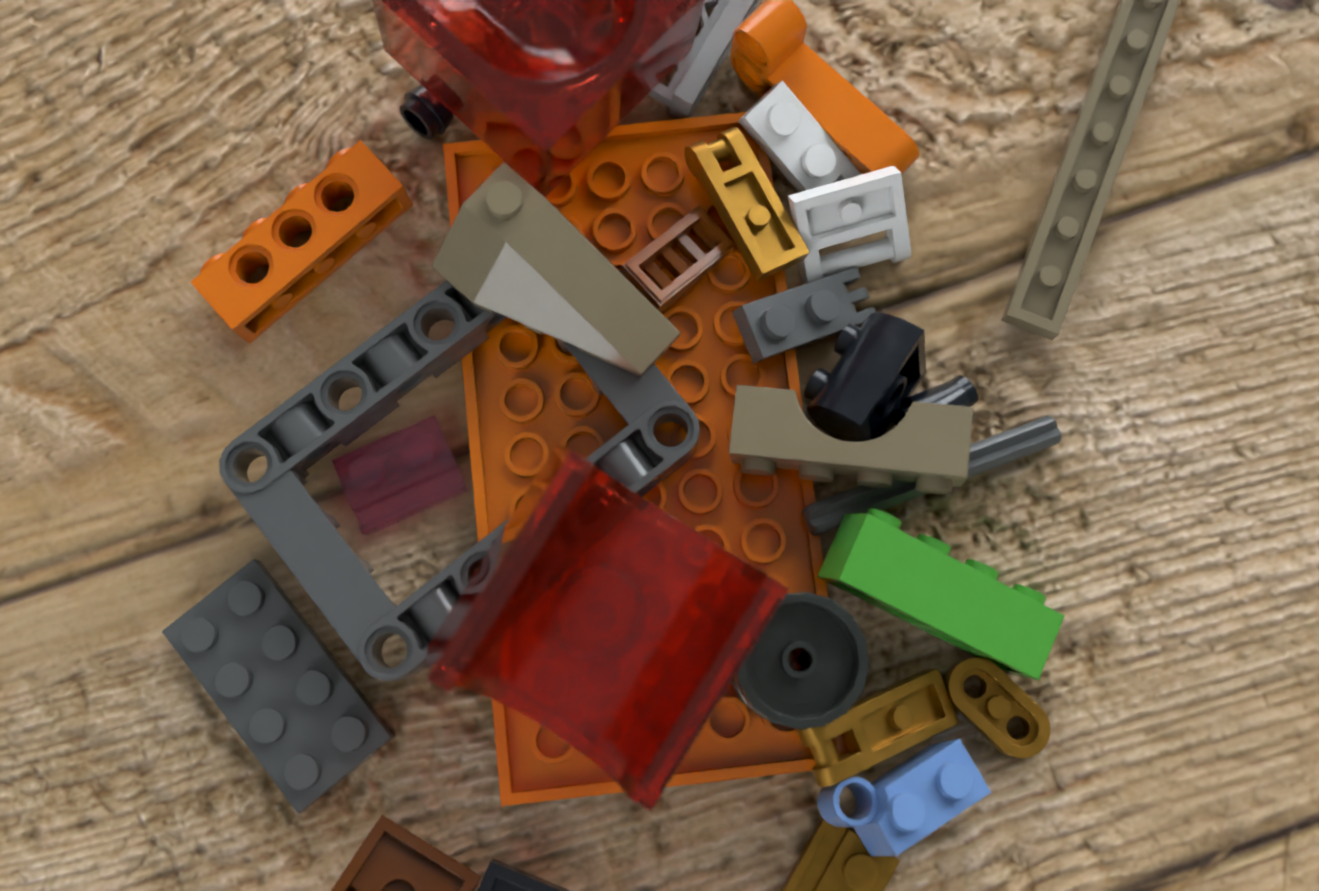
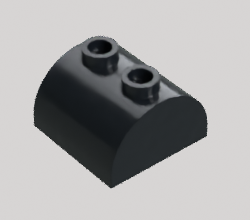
M875 312L867 317L860 328L849 323L842 330L834 347V352L841 356L830 373L822 368L817 369L808 381L804 391V397L811 401L807 406L810 417L827 434L841 441L863 442L886 434L894 422L893 414L900 408L901 401L912 395L926 373L924 329L902 318Z

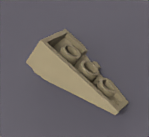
M504 162L462 204L431 265L439 275L474 306L492 314L496 312L522 323L525 328L541 335L543 333L576 346L581 352L640 377L650 369L680 336V331L545 197Z

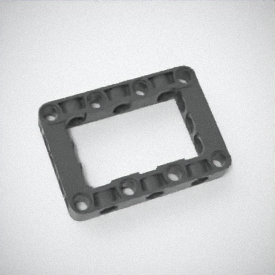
M447 281L443 282L234 439L223 450L219 460V470L224 483L256 523L363 669L372 677L383 681L408 680L419 674L693 456L699 440V420L694 411L655 364L640 377L581 352L576 346L557 339L561 349L565 353L570 351L585 370L598 395L604 394L617 409L627 427L398 605L389 599L370 573L374 569L369 562L361 559L339 534L337 528L341 525L335 517L326 513L303 485L307 483L305 478L309 475L307 469L341 443L344 446H348L398 408L400 405L397 401L432 374L437 378L489 338L487 333L507 317L496 312L492 314L474 306ZM440 320L454 322V329L447 338L443 340L429 339L430 328ZM350 388H361L362 397L357 406L350 410L341 411L339 409L341 395ZM666 422H674L684 428L687 436L681 444L675 447H667L656 440L654 436L656 429ZM265 456L267 459L265 474L261 479L249 482L247 477L249 465L254 459ZM584 491L595 497L596 506L590 516L584 519H573L565 514L566 500L572 494ZM488 562L498 563L502 569L503 578L501 584L490 593H480L474 584L476 570ZM398 634L407 645V654L405 660L399 666L391 668L382 658V647L389 637Z

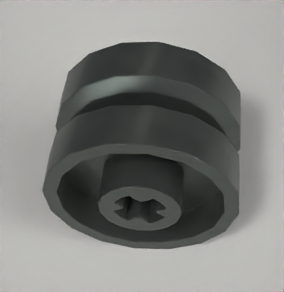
M808 592L766 597L747 608L731 628L725 650L728 680L740 701L759 716L773 723L794 729L825 726L846 714L863 692L869 669L866 638L854 617L832 599ZM795 648H801L803 651L797 658L802 666L799 671L793 670L788 663V656Z

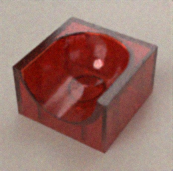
M372 0L385 52L543 197H546L691 51L705 0Z

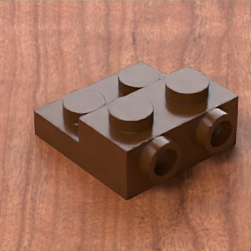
M381 815L331 891H474L482 876L389 818Z

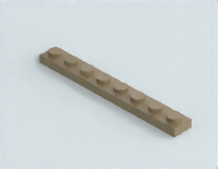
M1120 0L1001 321L1050 340L1059 335L1180 0Z

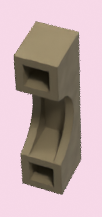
M737 385L729 455L732 463L741 464V472L752 475L773 476L775 475L776 468L799 470L798 477L810 481L830 482L833 481L834 474L857 476V484L867 487L889 488L892 487V480L916 482L917 491L949 494L951 493L952 486L961 487L968 477L973 407L913 401L901 422L888 433L873 440L847 442L832 438L814 427L804 415L795 390Z

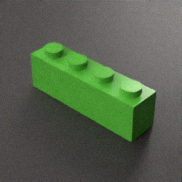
M870 508L868 513L844 515L818 573V578L977 658H984L993 662L1008 674L1039 680L1064 619L1063 614L1044 605L1047 599L1045 595L1020 584H1014L1010 588L997 581L999 572L994 568L971 559H966L965 564L949 556L951 547L946 543L924 534H918L917 538H914L899 530L902 522L881 510Z

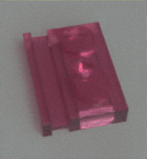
M435 415L332 460L352 511L355 512L360 524L359 528L362 534L366 536L469 491L439 420Z

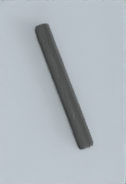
M1045 416L970 444L967 478L1058 444L1062 436L1056 420L1051 416ZM892 480V487L889 488L860 485L809 504L802 510V514L809 532L817 536L838 528L845 514L868 513L870 508L883 511L928 493L917 491L916 482Z

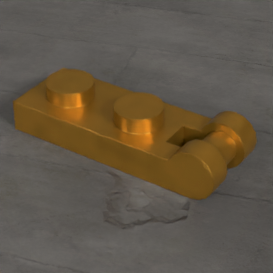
M737 127L720 132L717 135V140L708 144L704 141H698L685 147L684 157L690 172L700 179L757 282L805 260L810 253L744 135ZM726 161L732 164L733 168L723 172L719 163Z
M936 668L925 669L855 702L846 714L825 726L797 729L803 747H810L816 763L812 767V772L818 787H826L844 781L958 724L959 721L939 669ZM843 734L849 752L838 756L832 738Z

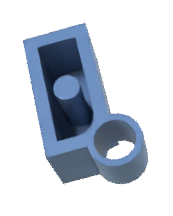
M955 739L930 744L871 783L861 777H850L837 784L822 787L818 795V809L823 819L834 827H854L870 856H898L990 794L991 791L961 740ZM844 787L849 788L856 799V809L850 818L845 816L839 805V795Z

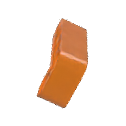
M765 0L733 32L730 60L739 78L761 98L775 84L783 81L860 173L866 174L895 166L902 175L919 158V150L913 139L804 43L807 22L799 7L792 0Z

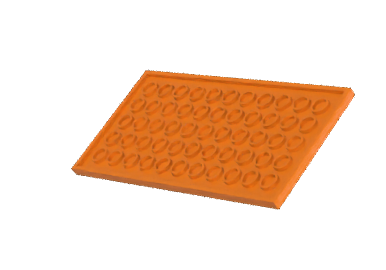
M746 112L542 133V139L491 146L488 145L487 139L443 144L450 228L462 204L504 162L545 197L619 271L625 262L698 206L733 240L700 179L690 172L684 157L686 146L698 141H704L708 144L717 140V135L720 132L737 127L744 135L773 186L770 158L738 122ZM726 161L719 163L723 172L733 168L732 164ZM692 231L686 234L705 254L711 251ZM675 245L672 247L689 267L693 265ZM737 246L662 313L680 331V336L654 364L694 411L699 420L700 434L693 456L485 621L501 806L812 771V767L816 765L810 747H803L797 729L773 723L755 713L740 701L727 676L725 650L730 631L747 608L766 597L802 592L828 598L826 581L817 577L824 562L820 534L815 536L809 532L802 514V510L806 506L816 502L813 481L799 478V470L776 468L775 475L773 476L747 474L741 472V464L732 463L729 455L737 385L795 390L799 405L803 411L795 349L753 364L732 314L734 310L744 304L786 291L785 270L757 282ZM659 260L655 262L671 281L676 279ZM508 317L487 333L489 338L462 358L478 542L627 427L624 419L604 394L599 396L594 390L589 376L570 351L565 353L561 349L557 338L545 333L541 335L525 328L522 323ZM666 422L656 429L654 436L660 444L667 447H675L686 439L687 434L679 424ZM584 491L572 494L566 500L565 514L573 519H584L590 516L596 506L595 497ZM488 562L480 566L482 593H490L496 590L503 578L500 565L495 562ZM801 648L793 649L788 656L789 666L793 670L799 671L802 667L797 659L803 652ZM843 734L832 738L838 756L849 752Z

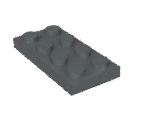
M253 559L162 631L297 813L308 809L395 737L259 560Z

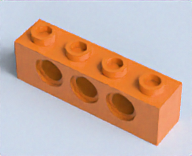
M360 140L350 149H342L333 155L328 161L326 169L311 182L300 184L291 190L284 204L269 217L258 219L249 225L244 231L242 239L227 252L217 254L207 260L202 266L200 274L190 283L226 324L250 344L409 210L413 204L404 186ZM354 197L352 204L347 209L340 212L332 211L333 205L340 198ZM312 231L311 237L306 244L300 247H291L292 240L298 233ZM269 265L268 274L263 280L257 283H250V276L255 269L260 266Z

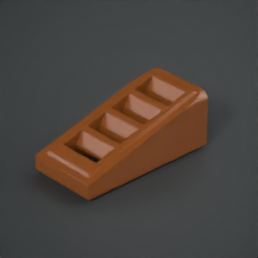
M698 206L625 262L619 272L663 313L732 252L736 244ZM692 231L711 251L705 254L686 234ZM674 245L693 263L691 267L672 249ZM659 260L676 279L671 281L655 262Z

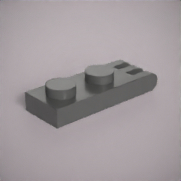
M854 267L744 304L734 310L732 314L753 364L838 334L849 323L856 326L862 325L867 317L876 311L874 307L856 312L854 305L870 297L866 287L848 292L846 285H850L861 278L858 268Z

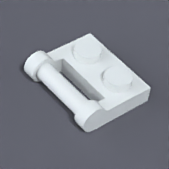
M895 166L788 195L792 222L810 252L804 261L798 263L803 284L854 267L860 268L888 259L893 263H897L911 258V244L902 176ZM886 230L882 239L823 256L819 254V249Z

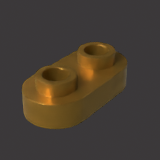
M976 657L962 659L951 666L945 676L944 685L953 708L997 750L1008 756L1029 758L1040 753L1045 748L1051 732L1048 716L996 664L987 659ZM969 676H975L981 683V691L974 698L969 697L964 691V682ZM1014 716L1018 717L1024 726L1022 734L1015 739L1007 732V723Z

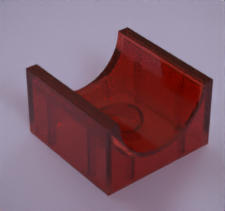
M557 444L427 647L426 679L447 692H450L452 688H464L483 694L534 720L591 759L618 783L629 799L651 811L789 588L644 499L577 453Z

